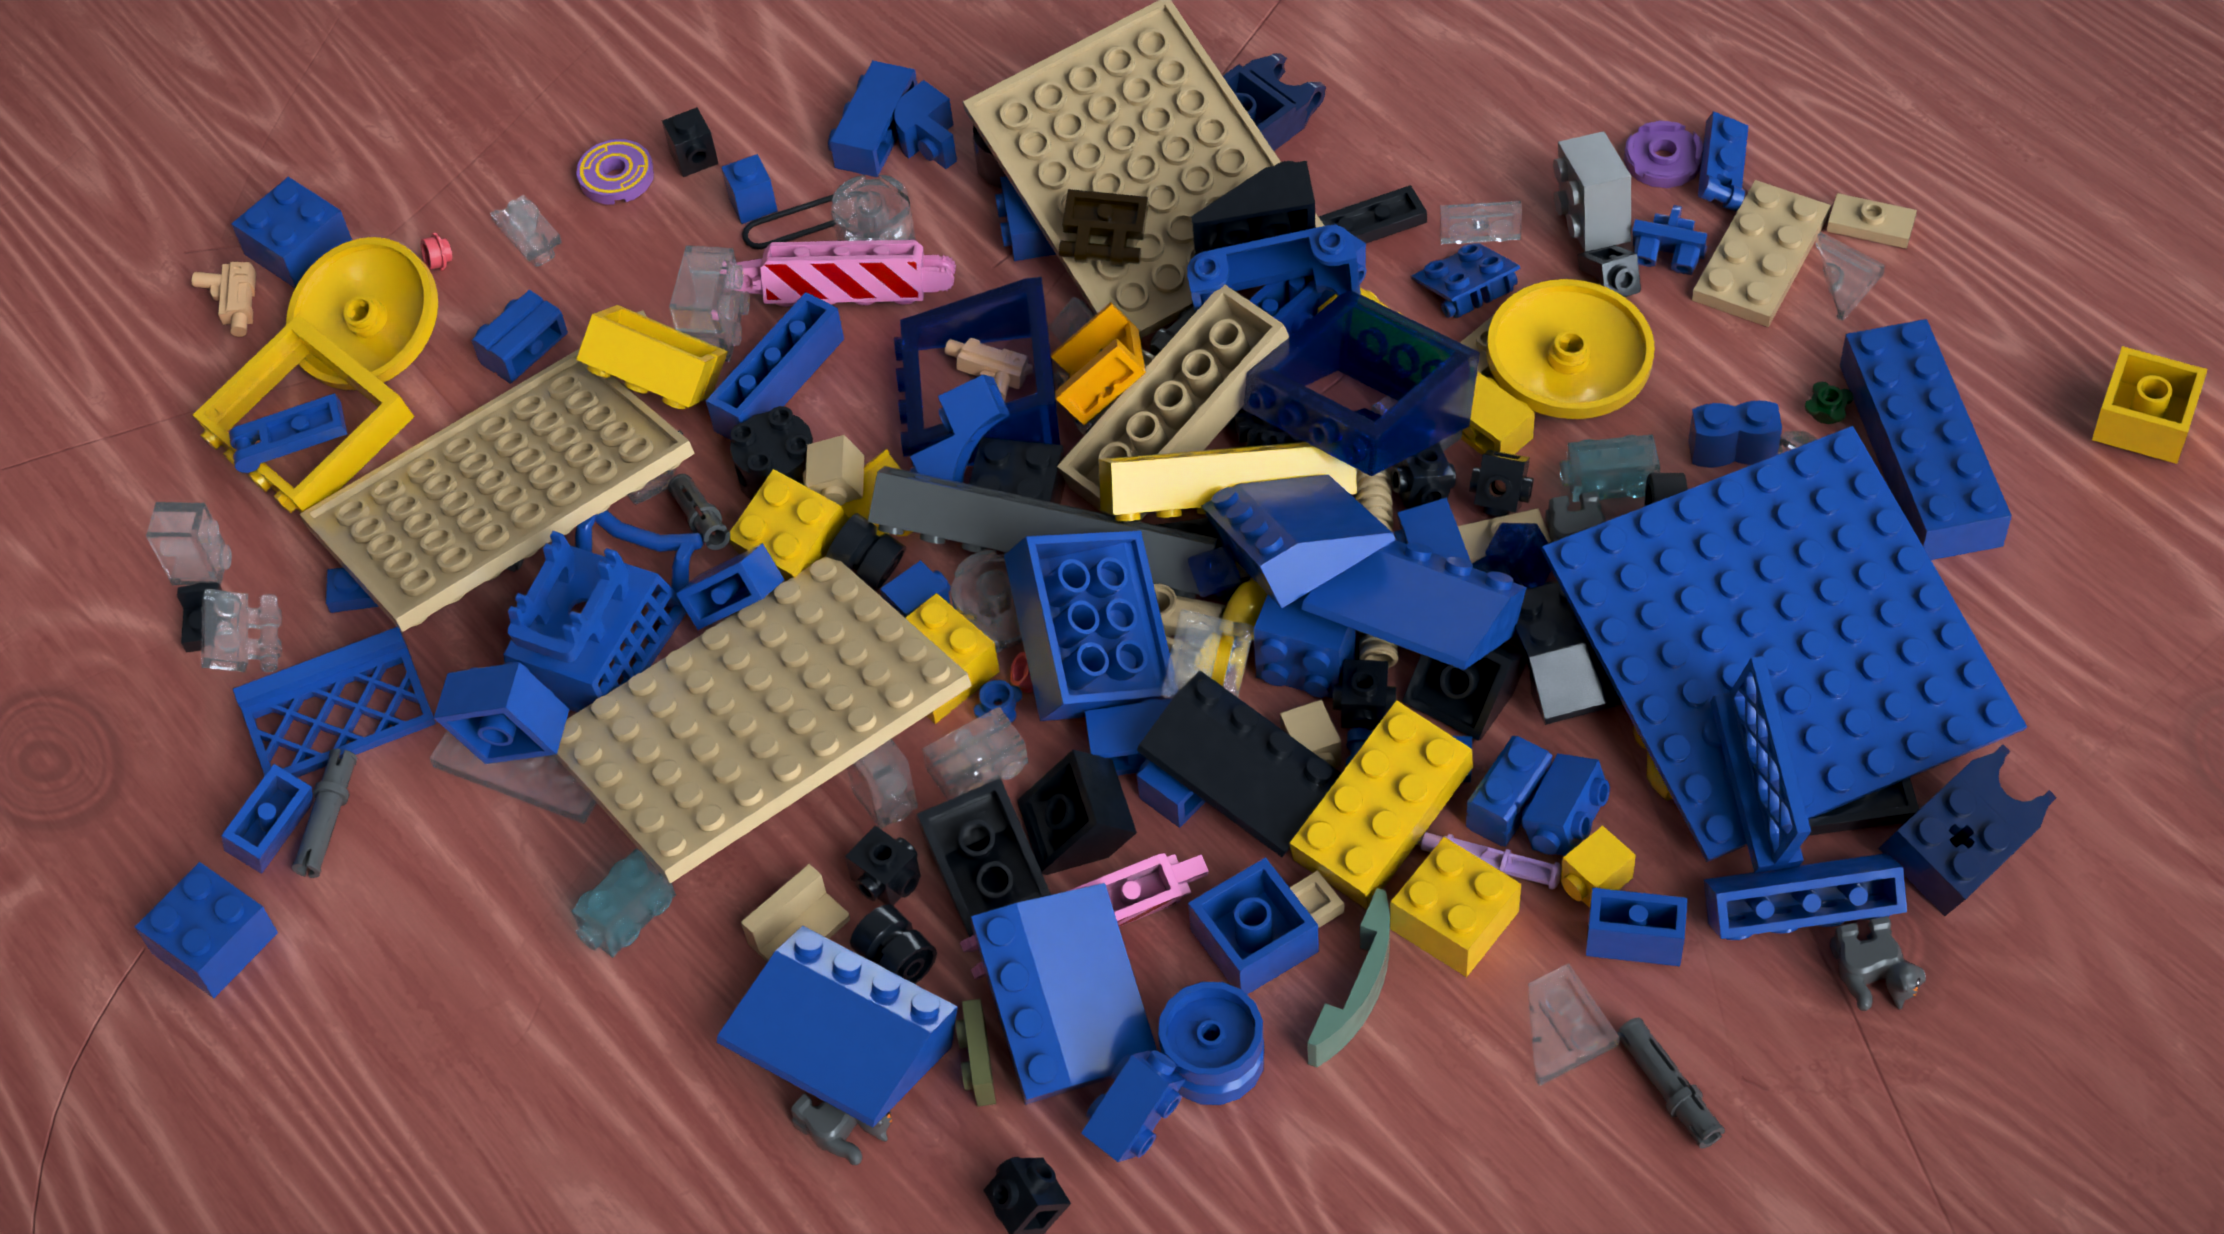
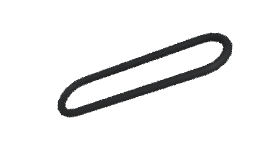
M853 188L756 219L744 228L742 233L743 241L751 248L765 249L771 242H787L860 218L871 210L873 204L872 197L862 189ZM848 195H861L867 200L866 207L859 212L765 243H754L748 238L749 231L757 225Z

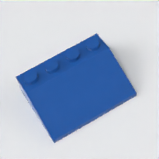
M1329 474L1237 484L1234 487L1218 491L1209 502L1202 505L1222 547L1281 609L1396 540L1393 532Z
M1141 531L1026 536L1004 555L1040 721L1085 717V711L1136 704L1147 699L1164 700L1174 698L1178 692V687Z
M1395 540L1310 591L1303 601L1301 610L1465 670L1514 636L1515 625L1519 619L1527 587L1514 583L1513 578L1501 572L1486 573L1472 568L1473 564L1468 560L1458 557L1444 558L1433 554V550L1426 545L1420 543L1405 544Z
M1105 883L1022 901L971 916L972 931L1025 1105L1111 1079L1116 1065L1126 1055L1131 1056L1132 1054L1145 1051H1157Z
M802 926L773 953L717 1035V1043L873 1128L951 1049L958 1006Z

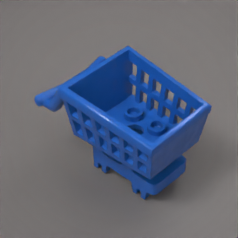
M608 510L596 514L576 526L575 547L569 545L562 533L552 531L550 535L552 544L546 543L543 547L546 560L526 595L517 593L515 597L517 607L510 606L508 609L510 618L508 634L511 641L503 655L504 663L520 662L526 666L529 672L574 712L581 711L599 697L605 696L630 680L634 675L651 667L687 613L676 593L689 583L691 555L694 550L701 549L704 545L700 533L660 535L623 523ZM596 522L614 538L657 552L677 551L672 564L671 586L657 573L624 563L619 553L615 550L606 548L604 551L605 556L592 553V527ZM587 602L581 614L571 611L576 604ZM646 605L649 610L646 613V615L643 616L641 611ZM664 607L671 608L669 614L664 610ZM658 619L661 625L655 632L652 626ZM635 623L636 626H637V629L635 630V632H634V634H633L630 629L632 628L633 624ZM646 637L649 643L643 650L641 643ZM624 641L626 646L624 647L623 651H621L620 646ZM634 656L636 658V662L631 668L629 662L631 658ZM612 659H613V661H614L615 663L613 664L612 668L610 669L609 664L611 663V661H612ZM622 674L624 679L619 685L617 680ZM602 678L603 681H602L601 685L599 686L598 683H599L600 679Z

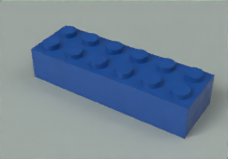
M1918 320L1846 334L1840 361L1841 371L1849 390L1853 393L1854 403L1889 489L1929 558L1935 560L2003 547L2012 515L1928 320Z

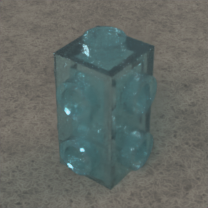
M1653 434L1642 436L1627 435L1622 438L1602 440L1586 439L1580 442L1568 443L1567 460L1560 461L1562 486L1570 487L1572 502H1580L1579 497L1581 493L1593 491L1598 492L1600 501L1621 497L1645 496L1648 474L1660 473V464Z
M636 848L625 859L616 862L611 868L609 875L599 885L581 896L576 907L572 910L579 927L576 930L577 936L590 949L595 951L600 947L613 958L623 947L631 945L637 939L640 930L654 916H658L666 911L672 899L676 896L672 883H669L644 854Z

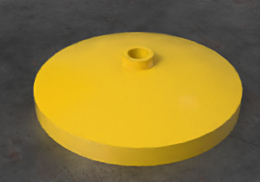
M380 237L351 240L325 253L305 272L290 299L286 325L299 314L384 383L405 370L418 357L427 344L437 318V287L426 264L414 252L399 242ZM311 353L299 363L305 371L327 386L342 390H356Z
M1574 279L1544 281L1514 293L1495 312L1489 326L1486 345V356L1490 371L1504 391L1517 400L1528 404L1535 412L1564 419L1598 417L1618 410L1628 404L1645 386L1650 376L1655 351L1651 328L1643 314L1632 302L1605 286Z

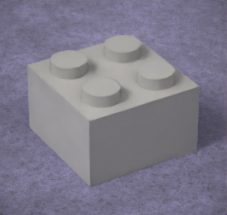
M1603 131L1559 141L1558 159L1553 161L1555 177L1559 183V191L1554 193V202L1558 214L1564 215L1567 219L1570 236L1572 238L1577 237L1585 252L1631 242V175L1606 133Z

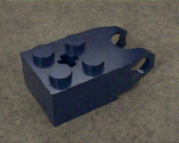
M1274 53L1252 60L1243 67L1238 64L1223 75L1273 151L1305 128L1311 115L1324 101L1326 86L1321 82H1306L1296 86L1280 82L1279 79L1285 73L1284 63L1287 60V57L1281 53Z
M2004 744L1994 753L1972 760L1878 848L1883 854L1888 853L1903 866L1904 876L1944 916L1965 901L2041 827L2048 806L2057 798L2049 790L2043 796H2038L2031 801L2022 802L2013 799L2005 793L2000 785L1999 771L2004 764L2005 757L2011 751Z

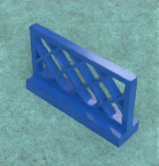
M398 627L233 689L264 776L271 769V760L279 746L297 753L291 766L283 768L297 778L326 767L330 751L320 753L311 749L321 730L339 737L333 749H341L339 758L342 759L344 750L357 755L436 724L408 646ZM404 663L407 673L399 688L380 681L386 669ZM357 681L367 685L358 703L339 697L346 684ZM411 684L415 694L408 691ZM375 689L394 695L385 714L366 707ZM317 697L326 701L316 719L297 713L304 700ZM403 699L419 704L423 715L408 721L394 717ZM335 704L353 711L344 729L325 723ZM272 712L284 716L275 735L259 730L256 719ZM362 714L381 721L375 733L366 737L352 733ZM293 720L311 726L302 746L283 739ZM263 740L270 742L267 749L265 748Z
M1765 655L1751 657L1730 693L1715 694L1710 703L1754 873L1799 867L1804 861L1800 846L1811 833V828Z

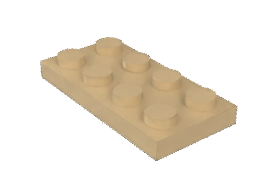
M1755 180L1693 290L1692 301L1769 327L1828 219L1831 205Z

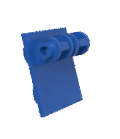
M1473 243L1461 247L1458 253L1444 260L1428 263L1423 270L1411 275V279L1445 298L1446 302L1441 304V309L1447 318L1452 316L1459 318L1474 310L1473 306L1475 308L1481 307L1483 301L1490 303L1493 299L1512 292L1513 286L1518 284V279L1514 272L1521 268L1519 264L1482 244Z

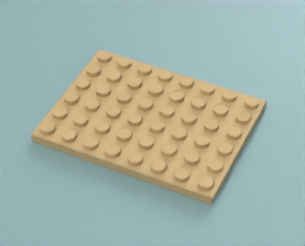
M1158 0L963 101V107L968 117L1093 313L1096 315L1111 302L1139 329L1140 339L1177 320L1182 311L1194 306L1187 277V266L1194 257L1191 216L1264 168L1275 166L1281 162L1171 0ZM1068 189L1148 197L1149 206L1143 240L1127 239L1126 247L1141 248L1140 264L1124 263L1123 267L1112 266L1110 261L1088 259V263L1075 262L1074 258L1059 256L1060 241L1076 242L1077 236L1075 233H1064L1062 227ZM1315 213L1316 228L1324 226ZM1091 235L1090 243L1112 245L1113 237Z
M579 348L299 515L308 530L392 622L404 632L410 627L423 623L428 616L446 605L459 601L467 592L485 581L495 579L503 570L521 559L534 555L538 549L552 541L550 538L552 531L567 535L580 523L596 514L603 513L616 501L632 492L639 491L646 483L662 473L678 467L682 461L695 454L689 440L612 375L606 378L589 372L587 364L576 360Z
M825 556L815 561L795 578L792 577L779 584L762 600L741 609L716 626L707 629L697 638L672 651L659 662L634 675L624 684L605 696L599 697L592 704L568 718L557 755L554 756L669 883H672L972 685L966 671L841 561Z

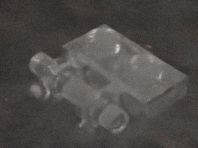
M205 589L202 597L201 668L245 672L248 659L260 660L262 671H276L278 669V658L282 656V641L278 638V627L282 624V610L278 607L277 596L264 594L260 598V607L250 608L248 607V594ZM248 628L260 629V638H248Z

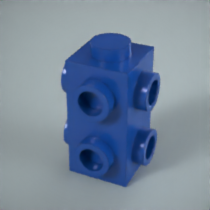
M1559 753L1556 755L1531 803L1525 806L1522 813V827L1526 831L1534 851L1547 855L1557 854L1565 856L1589 837L1592 822L1600 807L1607 803L1610 793L1609 782L1605 779L1598 759Z
M1153 1050L1152 1052L1145 1051L1132 1054L1131 1056L1126 1055L1113 1070L1111 1078L1115 1081L1106 1095L1101 1094L1089 1107L1086 1117L1090 1120L1081 1134L1117 1162L1136 1156L1138 1158L1142 1157L1156 1139V1134L1152 1131L1161 1117L1167 1118L1180 1103L1182 1095L1178 1091L1186 1081V1078L1175 1071L1177 1067L1175 1062L1159 1051Z

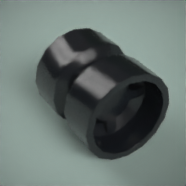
M855 513L835 537L827 551L826 557L841 561L850 570L854 568L857 571L856 575L876 592L896 569L907 547L887 533L878 536L877 526L868 522L860 514Z
M892 904L882 905L867 914L856 926L850 939L851 948L858 955L914 984L922 980L930 971L937 957L936 948L921 932L913 929L912 923Z

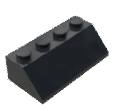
M1200 670L1177 692L1136 750L1282 858L1291 849V840L1342 774Z

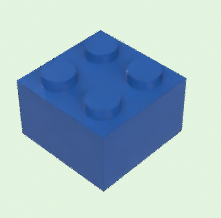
M289 176L231 223L244 254L294 288H296L302 276L316 260L331 249L352 240L341 210Z
M1267 595L1254 626L1256 678L1262 679L1274 686L1284 685L1303 690L1314 697L1333 698L1334 684H1342L1344 659H1356L1355 629L1301 610L1303 601L1307 596L1303 595L1281 609Z
M507 662L503 665L483 668L473 667L464 671L447 673L434 719L484 764L557 755L570 709L529 672L526 666L520 662Z
M1266 857L1188 903L1191 932L1230 984L1242 989L1247 995L1319 952L1317 922Z
M201 862L135 926V929L154 956L212 998H215L278 934L261 904Z

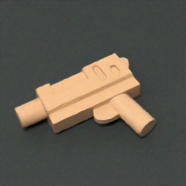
M230 262V264H222V274L194 272L192 275L193 287L210 289L213 299L219 301L218 315L222 324H231L230 331L234 336L242 337L246 335L247 324H253L252 296H255L256 271L250 262Z
M969 338L966 343L950 339L945 347L946 355L957 358V370L978 377L981 375L994 377L1004 401L1008 387L1020 389L1027 375L1033 372V366L1028 364L1027 355L1005 348L1000 350L981 344L980 340Z

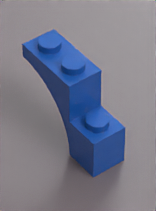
M981 375L938 396L942 405L938 409L941 421L949 432L953 430L955 435L910 456L914 464L911 472L963 483L967 463L978 442L994 425L1010 416L994 377Z

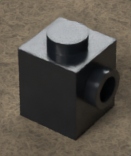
M698 107L662 120L670 154L683 177L719 164L711 131Z

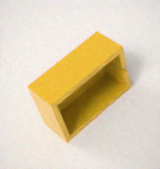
M616 305L592 314L576 360L587 364V370L595 375L606 378L613 375L625 380L624 385L639 393L651 391L663 396L662 402L677 409H685V407H691L709 398L714 392L728 351Z

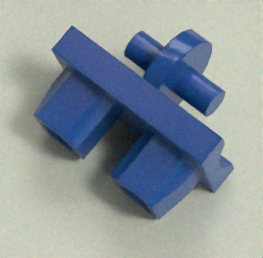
M1673 205L1670 216L1655 213L1653 223L1635 219L1632 235L1633 246H1635L1634 253H1637L1638 265L1655 266L1659 251L1674 253L1671 270L1677 273L1692 275L1699 259H1705L1707 233L1693 231L1695 221L1681 218L1682 206Z

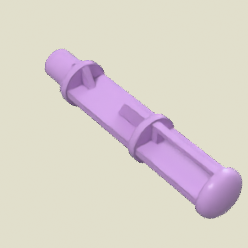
M1425 832L1421 850L1432 852L1443 837ZM1453 834L1443 836L1505 874L1549 885V889H1555L1560 883L1562 867L1558 862L1550 864L1512 854L1509 849L1501 851L1456 839Z

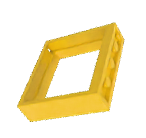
M299 314L193 414V417L205 429L200 436L215 450L223 446L226 449L223 455L234 465L233 455L236 449L231 446L228 431L309 353L313 354L378 407L295 488L265 463H261L257 470L248 474L251 480L264 492H267L270 488L277 493L273 496L274 499L289 513H292L295 509L302 513L339 491L415 417L396 392Z

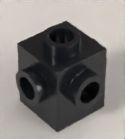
M1439 442L1398 444L1391 471V484L1394 492L1399 493L1405 508H1414L1446 497L1448 500L1450 489L1454 488L1456 483V472L1453 464L1448 462Z
M1487 450L1483 454L1481 468L1474 467L1470 480L1469 492L1476 493L1474 504L1484 506V513L1501 517L1509 515L1510 511L1517 512L1521 508L1522 502L1529 503L1534 478L1527 477L1530 457ZM1497 480L1505 484L1506 490L1498 486Z
M1344 659L1342 684H1334L1333 710L1341 711V728H1366L1371 731L1377 727L1396 701V686H1388V661Z
M876 825L845 856L851 880L855 882L858 890L871 901H875L878 898L886 905H895L901 897L905 898L915 890L921 878L917 861L918 853L915 848L901 837L894 839Z
M1012 1157L1004 1161L996 1169V1176L983 1189L994 1208L995 1215L1003 1223L1009 1234H1045L1071 1204L1057 1181L1054 1170L1046 1163L1043 1157Z

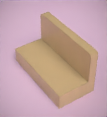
M808 864L741 921V925L748 945L768 962L776 949L802 926L829 939L849 922L850 916L848 911L826 893L822 875Z

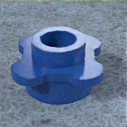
M993 680L983 684L979 693L980 703L974 707L975 716L979 720L992 718L1000 720L1003 724L1012 723L1017 717L1015 711L1016 704L1022 699L1021 689L1017 686H1011L1003 680ZM1002 702L1001 705H995L994 703Z

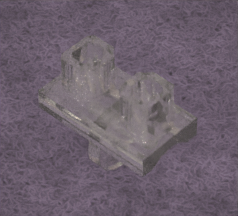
M524 194L516 200L510 201L507 208L490 213L493 222L528 262L531 261L535 267H539L555 257L553 247L562 243L560 235L542 216L537 206L528 200Z

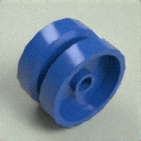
M1200 982L1183 988L1168 1000L1159 1017L1158 1038L1161 1053L1173 1060L1177 1066L1175 1071L1186 1078L1178 1093L1182 1097L1201 1105H1223L1242 1098L1255 1087L1264 1070L1265 1053L1263 1019L1256 1003L1242 989L1224 982Z

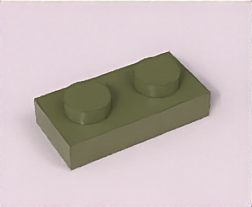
M981 999L962 1001L964 1019L956 1020V1030L959 1048H968L970 1061L961 1062L965 1091L974 1089L978 1107L996 1104Z

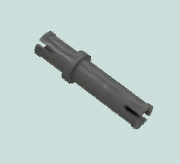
M678 474L674 476L668 484V491L688 517L687 523L693 533H700L709 549L720 550L724 548L730 540V532L722 523L720 511L714 505L707 502L689 475ZM696 506H698L700 511L703 513V516H699V514L695 510Z
M341 749L330 750L329 760L322 781L315 785L313 795L316 799L296 859L292 864V870L305 877L307 868L311 869L309 878L320 876L321 866L340 808L347 804L350 795L347 787L354 765H356L358 760L357 756L348 750H344L342 759L339 758Z
M1642 1018L1631 1019L1622 1025L1619 1029L1620 1032L1616 1033V1037L1622 1042L1651 1083L1660 1092L1666 1101L1665 1108L1672 1117H1678L1690 1132L1699 1148H1707L1716 1143L1722 1137L1721 1134L1725 1133V1128L1707 1108L1702 1100L1703 1094L1698 1086L1691 1085L1685 1079L1673 1060L1651 1034Z

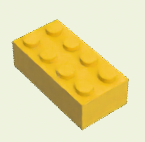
M1396 700L1291 840L1290 848L1293 860L1312 873L1318 870L1328 884L1365 909H1368L1376 889H1384L1473 768L1472 749Z

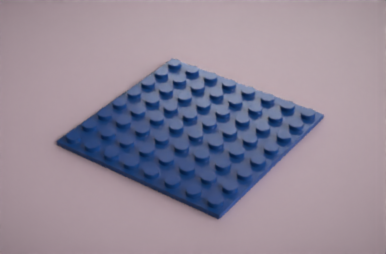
M1854 426L1542 546L1541 551L1706 862L1747 846L1710 701L1715 694L1730 693L1751 657L1765 655L1808 820L2024 731L2027 728L2018 709Z

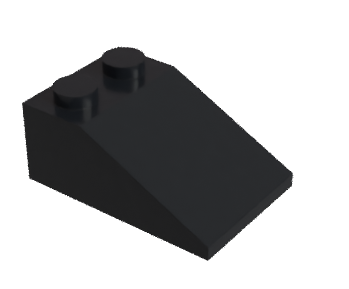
M1283 161L1275 166L1266 167L1191 216L1194 256L1204 251L1316 228L1315 199L1307 161Z
M1001 778L917 813L916 820L969 937L974 935L971 927V916L1014 903L1051 895Z

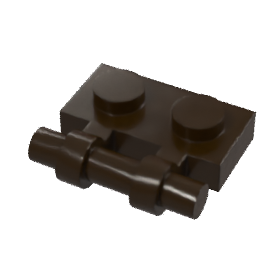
M1068 189L1062 227L1064 233H1075L1077 236L1076 242L1060 241L1059 256L1074 258L1075 262L1088 263V259L1110 261L1112 266L1123 267L1124 263L1140 264L1141 248L1126 247L1127 239L1143 240L1149 206L1148 197ZM1091 235L1113 237L1112 245L1090 243Z

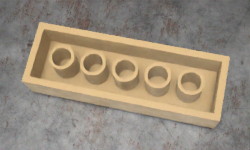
M1227 285L1214 291L1145 368L1146 373L1123 392L1059 463L1057 468L1069 488L1101 511L1098 459L1203 451L1293 351L1294 347L1285 325ZM1101 511L1104 514L1112 515L1107 512ZM1148 512L1141 513V519L1136 521H1141Z

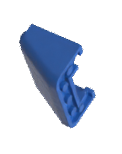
M1327 225L1204 251L1195 255L1187 266V277L1195 313L1214 291L1221 289L1224 285H1227L1234 291L1310 275L1314 276L1317 293L1323 292L1325 289L1332 291L1338 296L1341 307L1362 302L1354 242L1350 232L1338 225Z

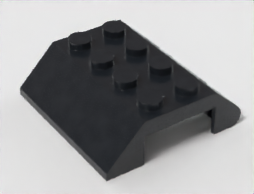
M1558 581L1546 582L1541 586L1533 588L1527 587L1519 619L1515 625L1514 635L1530 669L1531 694L1545 725L1623 705Z

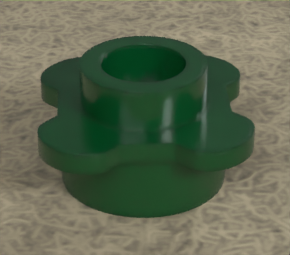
M1826 382L1815 383L1812 388L1814 394L1805 403L1807 413L1811 414L1818 422L1824 424H1833L1844 420L1846 417L1845 408L1847 404L1852 403L1853 393L1848 389L1840 390L1838 387L1831 386Z

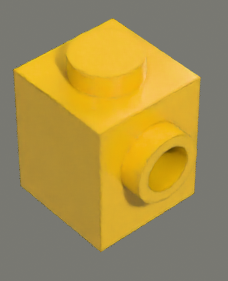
M1602 825L1563 857L1560 881L1571 898L1576 901L1582 900L1590 907L1592 888L1619 890L1633 879L1636 855Z

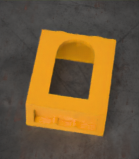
M1111 302L1051 353V358L1069 374V379L1055 390V399L1083 425L1087 424L1146 373L1139 329Z

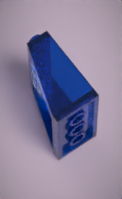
M1042 277L1025 278L900 320L901 336L894 337L896 360L903 361V368H896L899 393L905 392L906 399L898 400L901 425H908V431L901 432L903 457L912 456L955 435L953 430L949 432L943 423L925 429L919 350L944 348L950 339L966 343L969 338L980 340V343L1032 338L1037 393L1005 403L1010 416L994 425L983 437L1061 445ZM979 442L973 450L967 466H974Z
M1349 290L1334 299L1247 372L1243 409L1365 474L1373 476L1469 427L1480 352L1361 294ZM1339 371L1398 402L1374 422L1309 389L1306 385Z

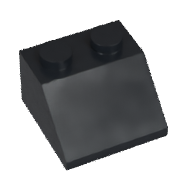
M1503 643L1465 670L1421 654L1402 702L1479 741L1482 740L1514 694L1527 662L1522 651L1506 643Z
M1072 750L1017 799L1036 861L1044 875L1109 858L1137 833L1112 759Z

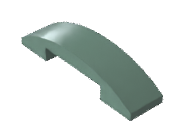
M1376 889L1360 924V948L1369 951L1344 1008L1340 1009L1326 1003L1324 1004L1307 1042L1308 1065L1317 1068L1341 1051L1363 1026L1378 1000L1387 973L1390 952V912L1385 890Z

